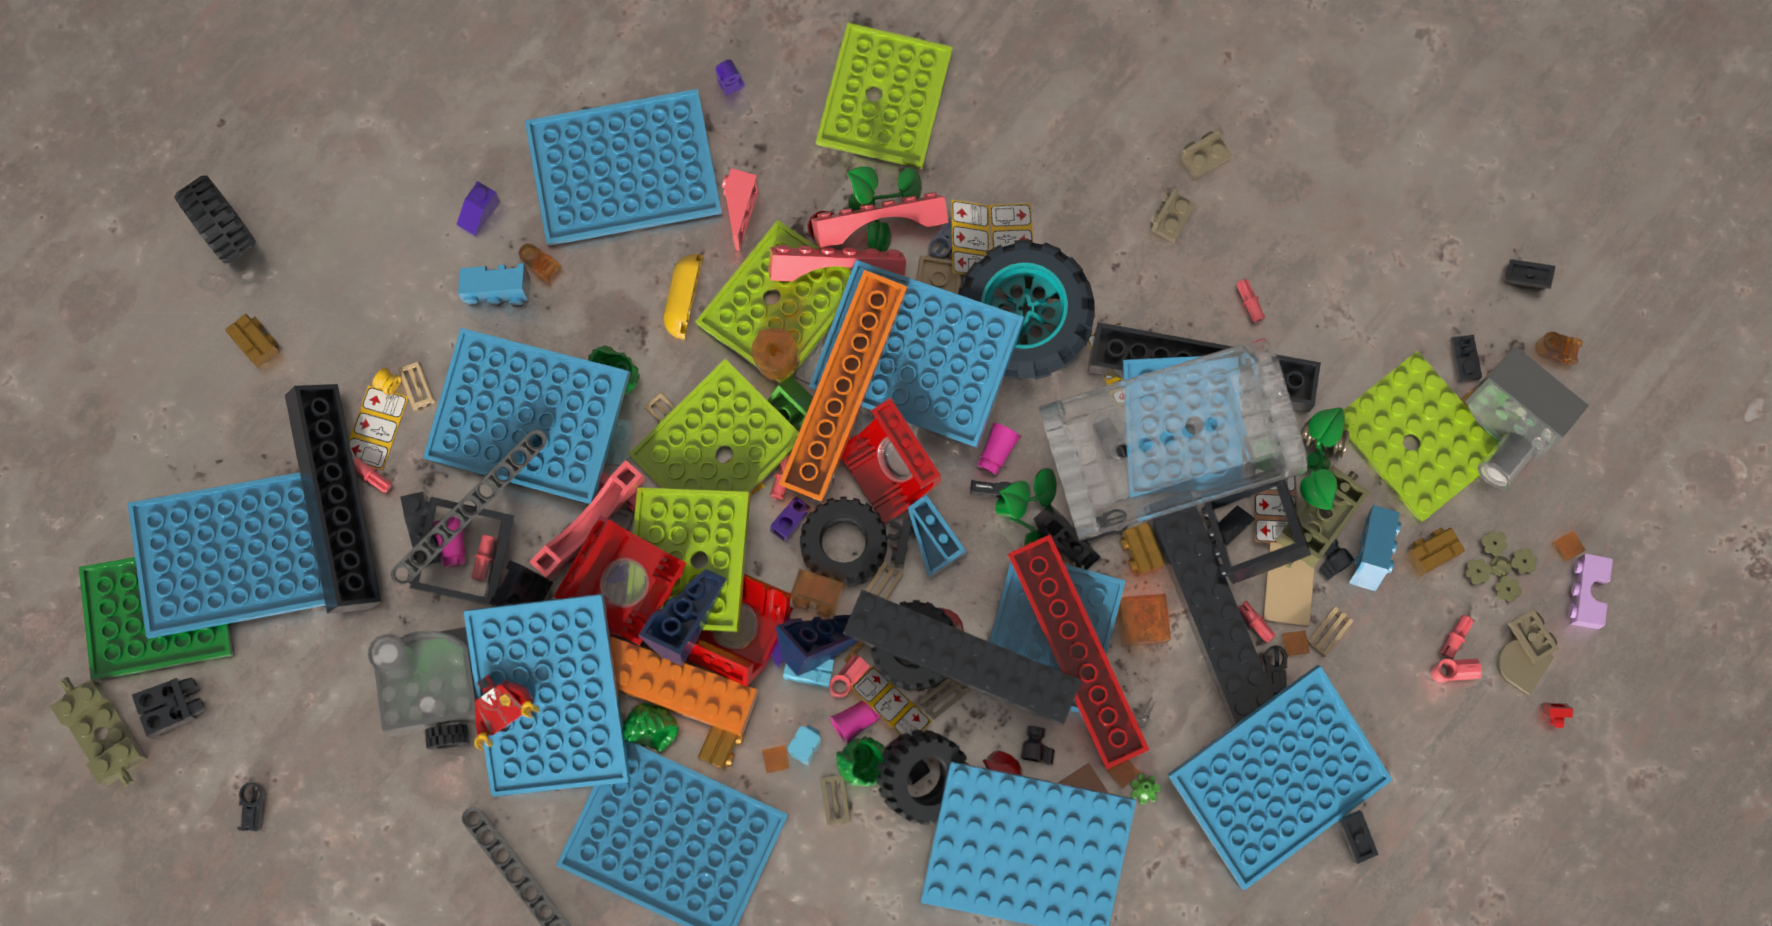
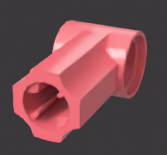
M854 654L842 670L832 678L829 691L834 698L841 700L848 696L851 691L850 687L870 668L866 661ZM842 682L846 685V690L844 692H837L833 687L834 684Z
M1478 658L1444 659L1435 663L1431 667L1430 673L1435 681L1443 683L1454 680L1480 679L1482 669ZM1441 666L1447 668V676L1441 673Z

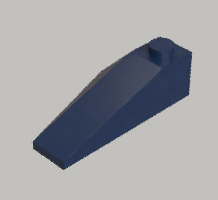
M705 569L687 584L681 593L675 598L672 597L667 601L668 604L659 611H655L649 617L639 633V637L661 657L683 666L727 578Z
M851 614L835 615L833 619H821V616L813 617V620L803 621L802 618H794L777 625L776 632L783 661L797 676L816 669L856 643V640L846 637L843 633Z

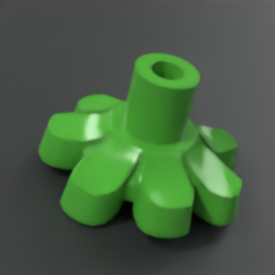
M1143 773L1137 776L1138 781L1132 780L1130 782V787L1135 789L1131 792V797L1135 799L1140 797L1139 803L1142 805L1147 803V799L1155 802L1157 800L1155 792H1160V785L1154 784L1156 781L1154 776L1150 775L1146 778Z

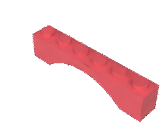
M937 192L925 193L923 198L916 199V196H908L902 198V202L895 203V200H887L881 202V206L874 207L873 204L860 206L861 210L852 211V208L839 210V214L831 215V212L817 214L818 218L811 219L815 245L823 248L843 244L849 235L859 227L884 217L908 218L926 227L948 223L945 197L937 195Z
M777 245L776 247H770L768 273L770 280L794 281L810 271L824 267L842 266L853 268L855 261L858 260L905 276L907 260L903 252L894 249L881 252L872 248L865 251H857L854 248L835 250L832 247L812 249L810 246L790 248L787 245Z
M625 460L609 477L591 504L563 532L547 543L529 562L551 582L580 551L599 516L602 515L610 519L637 491V487H641L646 481L644 476Z

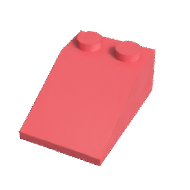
M731 168L729 175L724 177L722 188H725L724 195L727 199L735 249L740 251L759 188L757 175Z

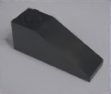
M423 491L400 496L412 548L420 542L417 532L419 524H424L426 515H422L425 501L429 502L428 496ZM436 534L430 537V543L434 547H438ZM440 554L428 565L441 563Z
M1050 503L1033 518L1038 529L1046 536L1051 535L1055 545L1069 559L1076 562L1078 567L1083 565L1084 569L1087 570L1100 558V555Z

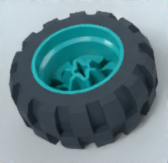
M1014 240V244L1004 247L1000 244L987 251V255L979 262L975 261L965 274L966 279L963 286L959 288L958 295L999 309L1004 306L1009 307L1011 313L1023 317V312L1020 309H1024L1026 302L1029 309H1031V311L1027 312L1004 376L1017 380H1022V378H1035L1037 380L1052 376L1051 373L1061 368L1065 369L1077 359L1081 349L1086 347L1092 334L1095 318L1094 296L1090 282H1088L1083 269L1073 257H1068L1061 252L1060 248L1046 242L1038 244L1032 243V240ZM1025 277H1034L1031 290L1025 286ZM1020 288L1023 290V294L1019 298H1014L1011 296L1012 290ZM999 289L1008 296L1007 301L995 296ZM1039 289L1046 292L1045 297L1040 300L1033 297L1034 292ZM1057 293L1060 301L1047 304V300ZM1048 309L1055 311L1054 318L1050 320L1043 317V313ZM1048 324L1056 328L1050 333L1044 325ZM1032 329H1042V335L1039 338L1031 337L1030 332ZM1023 334H1027L1028 344H1020Z

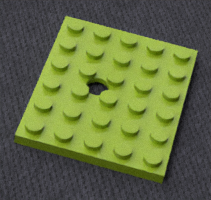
M847 23L819 127L816 145L923 169L953 47ZM871 87L881 89L883 95L878 101H870L866 97L865 93Z
M777 220L695 322L703 330L781 384L791 378L832 326L852 270L842 266L824 267L810 271L794 281L770 280L768 273L770 247L787 245L790 248L810 246L812 249H820ZM768 290L780 292L781 297L776 304H767L764 301V295Z
M1418 351L1344 409L1345 425L1343 432L1345 430L1349 431V441L1420 523L1485 472L1486 463L1501 446ZM1412 434L1419 439L1420 446L1417 450H1407L1404 447L1403 441L1406 435Z
M724 359L628 455L661 488L751 492L792 452L799 431ZM722 446H728L733 450V458L728 463H721L716 458V452Z
M637 487L633 534L686 562L682 576L675 582L670 597L665 600L661 609L668 604V600L672 597L675 598L685 589L687 584L705 569H708L727 578V581L702 630L739 632L751 501L750 492ZM698 551H703L708 556L706 566L701 569H696L691 563L692 556ZM630 562L626 605L638 601L643 596L647 587V577L644 570L638 564Z

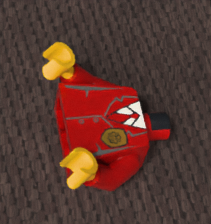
M489 675L477 682L485 695L475 701L477 737L474 742L475 746L482 751L484 750V742L487 746L492 747L493 741L488 738L489 734L493 736L522 715L533 718L531 710L535 712L540 711V707L533 704L534 701L527 687L515 682H509L508 680L496 686Z

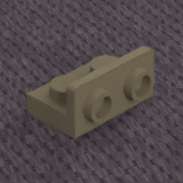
M1221 130L1216 132L1210 131L1201 138L1202 140L1197 143L1192 141L1183 148L1180 159L1194 179L1231 159L1232 154L1221 139Z
M1174 188L1172 193H1166L1161 202L1164 205L1161 212L1156 210L1151 219V222L1154 223L1151 231L1175 243L1196 206L1192 201L1177 194V188Z
M1534 609L1508 624L1533 664L1559 649L1555 636L1547 631L1544 626L1543 617L1536 613Z

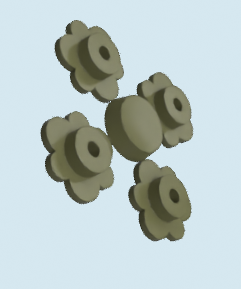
M1491 530L1488 535L1482 537L1481 543L1485 546L1484 550L1486 553H1492L1498 557L1492 560L1491 566L1485 564V561L1481 558L1477 561L1469 560L1467 562L1468 570H1466V576L1471 577L1473 584L1488 581L1491 572L1496 576H1503L1500 582L1495 585L1496 590H1498L1497 597L1500 600L1507 599V601L1513 602L1515 597H1519L1522 594V589L1518 586L1519 582L1517 579H1511L1509 576H1506L1511 571V565L1514 568H1518L1521 574L1526 571L1531 573L1536 570L1535 562H1537V557L1532 555L1531 549L1523 548L1521 551L1517 550L1514 552V558L1510 563L1506 557L1500 556L1503 550L1508 547V544L1505 542L1506 535L1503 532L1496 533L1494 530Z

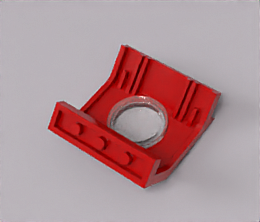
M891 398L871 410L875 419L863 431L848 440L841 457L874 510L881 516V520L885 525L901 514L908 512L909 506L928 494L941 482V474Z
M600 515L553 597L562 599L604 594L608 627L640 645L643 640L639 637V633L649 617L655 611H659L665 600L670 597L675 582L684 572L686 562Z
M744 574L739 632L702 630L686 660L747 687L765 669L778 642L777 625L787 622L794 609L790 606L791 593Z

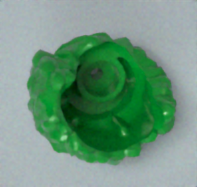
M604 345L593 349L592 353L588 355V361L631 372L625 395L629 394L638 384L640 378L639 369L632 364V359L627 357L624 352H616L612 347Z
M642 703L635 706L632 712L628 714L623 727L625 742L641 743L643 747L648 745L649 748H655L658 753H662L667 748V745L674 741L675 736L678 735L679 724L665 708L661 706L654 707L650 703Z
M867 736L861 739H853L842 751L836 753V765L839 774H841L843 780H846L853 786L867 787L877 784L876 776L881 773L877 770L878 762H883L884 757L881 755L884 750L887 751L886 747L879 743V741Z

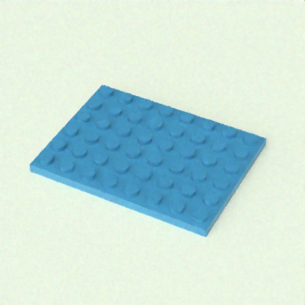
M698 89L525 120L547 246L722 214Z
M856 260L809 388L816 390L864 270L907 286L908 292L862 407L872 410L891 398L907 423L978 448L1025 318Z
M460 328L423 459L486 476L529 432L540 430L547 438L545 447L510 482L591 504L596 497L631 372ZM534 435L530 437L529 442L531 446L539 447L541 444L539 437ZM514 452L513 460L519 464L523 463L524 455L521 452ZM498 468L497 477L500 480H506L508 478L507 470Z
M300 472L127 503L145 631L148 639L325 606Z
M604 594L465 610L464 618L477 700L485 695L477 682L489 675L496 686L508 680L509 682H515L527 687L534 701L533 704L540 707L539 712L531 710L533 718L522 715L493 736L489 734L488 738L493 741L492 747L487 746L485 742L483 743L491 797L629 782L630 773Z
M1320 665L1313 667L1167 774L1243 890H1246L1336 823L1338 819L1344 817L1392 781L1391 776Z
M631 741L625 742L630 781L595 785L556 866L683 926H738L789 815Z
M950 761L920 902L1035 926H1109L1137 800L1135 798Z

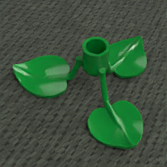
M861 166L847 172L854 192L848 201L849 208H852V211L861 210L860 206L873 204L875 207V200L900 196L902 198L908 196H916V199L920 198L922 182L919 173L913 168H906L899 174L898 188L900 192L874 196V190L878 187L879 180L873 168ZM880 219L874 220L875 222L869 224L867 229L868 247L886 252L891 244V230L886 222L880 223Z
M1337 407L1321 410L1311 418L1309 434L1312 438L1318 439L1316 446L1319 452H1312L1307 458L1282 452L1283 441L1276 436L1268 435L1259 438L1252 444L1248 451L1249 460L1258 471L1263 473L1278 469L1282 462L1281 456L1306 463L1312 471L1311 476L1303 478L1300 483L1302 497L1314 507L1332 510L1337 491V479L1332 472L1328 471L1331 462L1324 455L1325 451L1322 449L1321 443L1326 447H1332L1340 440L1345 425L1344 409Z
M1043 468L1036 474L1034 479L1036 495L1034 497H1030L1031 489L1029 484L1022 480L1015 481L1000 491L1003 498H999L996 502V514L998 516L1010 517V521L1016 522L1030 530L1025 536L1024 546L1046 537L1039 529L1035 531L1033 526L1020 520V518L1025 515L1029 505L1028 502L1039 499L1042 507H1046L1049 503L1053 502L1057 491V481L1052 469Z

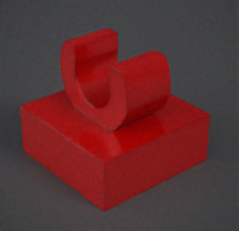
M1543 702L1542 712L1550 717V725H1553L1554 728H1564V718H1573V708L1568 704Z

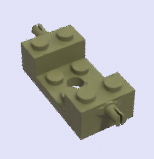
M1334 465L1328 470L1337 479V491L1333 501V508L1328 510L1331 515L1330 518H1323L1319 513L1320 508L1314 507L1306 501L1297 511L1311 552V556L1300 560L1312 568L1370 493L1355 481L1359 477L1357 473L1351 478L1355 473L1354 471H1350L1346 475ZM1289 523L1275 540L1283 547L1295 543ZM1294 562L1287 564L1286 567L1290 568Z
M69 677L60 680L59 683L66 694L50 707L61 725L69 727L90 762L86 765L98 784L108 786L119 778L125 787L129 786V783L132 784L134 780L128 772L146 761L148 757L101 683L90 679L81 686L74 687ZM106 727L108 730L107 737L99 740L97 737L98 730Z

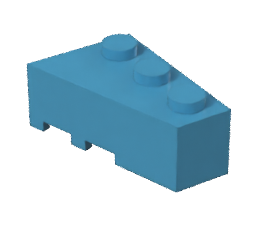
M518 263L517 268L506 269V265H498L497 270L487 269L486 266L460 268L458 295L465 303L476 304L478 301H487L488 304L494 305L500 304V302H509L512 305H522L523 302L529 303L530 275L524 263Z
M927 494L908 507L927 575L930 579H933L968 554V552Z
M1376 505L1371 507L1366 516L1359 542L1361 543L1359 556H1356L1354 562L1357 564V568L1350 577L1349 584L1376 591L1385 575L1391 573L1394 566V560H1391V556L1395 553L1398 541H1395V535H1398L1401 528V522H1398L1399 512Z

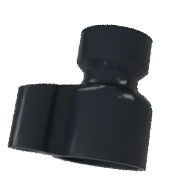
M1336 538L1325 552L1329 556L1319 569L1327 581L1355 561L1346 548L1338 546L1339 542Z
M1038 726L1027 727L1026 734L1028 739L1022 744L1021 759L1053 765L1055 750L1042 743V739L1045 738V728Z

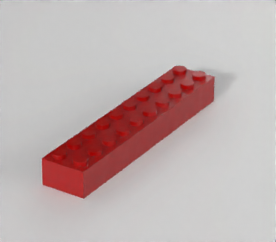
M1051 535L1008 553V557L1061 672L1082 680L1074 701L1106 770L1149 751V747Z

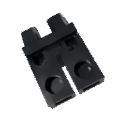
M509 560L506 569L509 571L490 603L496 606L544 601L554 582H550L547 578L529 568Z
M191 677L183 680L174 678L168 682L132 694L137 712L141 715L139 718L147 737L154 739L166 731L196 720V715L206 710L202 698L189 700L188 694L198 690L194 678Z

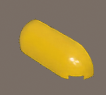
M686 255L676 263L673 270L663 313V323L666 330L672 336L685 340L704 255Z

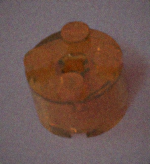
M780 328L761 330L752 343V358L758 370L766 378L782 380L787 378L792 372L794 373L798 368L800 352L793 336L789 332Z

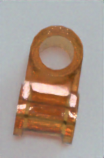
M524 244L519 249L521 263H524L525 267L545 284H549L551 276L556 270L562 268L554 258L545 254L533 244ZM527 253L535 254V257L531 260L524 259Z
M1551 331L1537 340L1535 348L1542 356L1557 360L1563 364L1577 365L1579 361L1577 356L1583 341ZM1546 340L1551 342L1552 348L1546 345Z

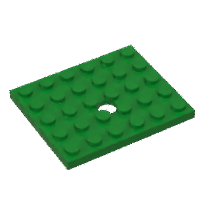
M135 557L79 567L90 679L97 681L233 656L229 624L149 639L146 637Z

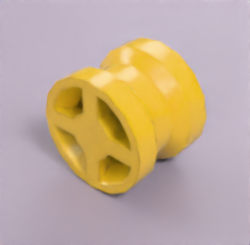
M383 367L375 375L372 385L383 389L386 395H391L400 385L401 377L397 374H391L388 368Z

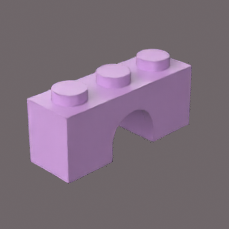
M1584 554L1576 559L1574 564L1576 580L1571 587V595H1574L1573 604L1570 605L1568 616L1571 617V625L1593 629L1605 626L1608 603L1595 600L1591 595L1592 584L1604 585L1610 581L1612 558Z

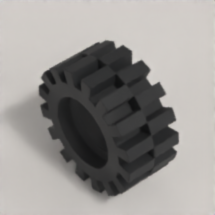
M450 724L425 729L426 749L439 750L469 745L468 725Z

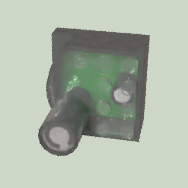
M1516 346L1482 379L1465 401L1482 429L1497 440V444L1478 466L1480 476L1497 489H1508L1532 458L1537 461L1558 443L1589 407L1586 402Z
M466 627L440 632L418 631L400 638L393 634H383L372 641L368 649V658L375 671L381 725L384 733L390 736H398L425 731V729L434 726L475 722V701L477 698Z

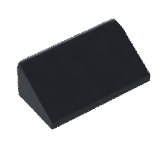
M1238 505L1219 522L1226 547L1255 520L1252 515ZM1208 532V536L1211 540V543L1213 545H1216L1215 539H1212Z

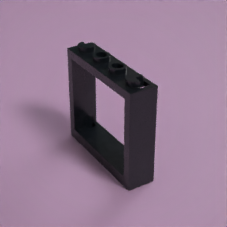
M1280 468L1202 498L1204 502V507L1201 508L1206 520L1209 519L1210 526H1207L1211 538L1216 541V545L1213 546L1218 559L1221 558L1223 563L1219 565L1223 577L1227 576L1232 584L1311 556L1286 478ZM1276 486L1295 543L1232 566L1215 509Z
M431 497L429 502L425 501L422 515H426L424 524H419L417 537L420 538V541L432 529L437 506L453 509L458 504L457 502ZM463 505L465 512L474 513L475 506ZM484 508L477 514L478 516L501 521L484 597L419 583L421 572L409 582V589L490 607L494 606L490 601L493 596L495 597L498 589L514 515ZM415 551L413 560L418 564L424 563L425 554L422 551Z

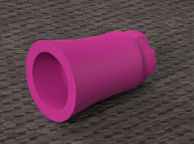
M993 423L977 466L988 473L997 475L1013 447L1021 438V435L1006 426Z
M448 518L447 527L451 530H457L459 527L458 520L456 518ZM441 520L434 521V522H433V528H434ZM464 528L440 552L444 568L466 564ZM436 534L438 546H441L442 538Z
M861 700L829 718L839 737L845 744H848L855 736L875 723L876 719L881 716L864 700Z

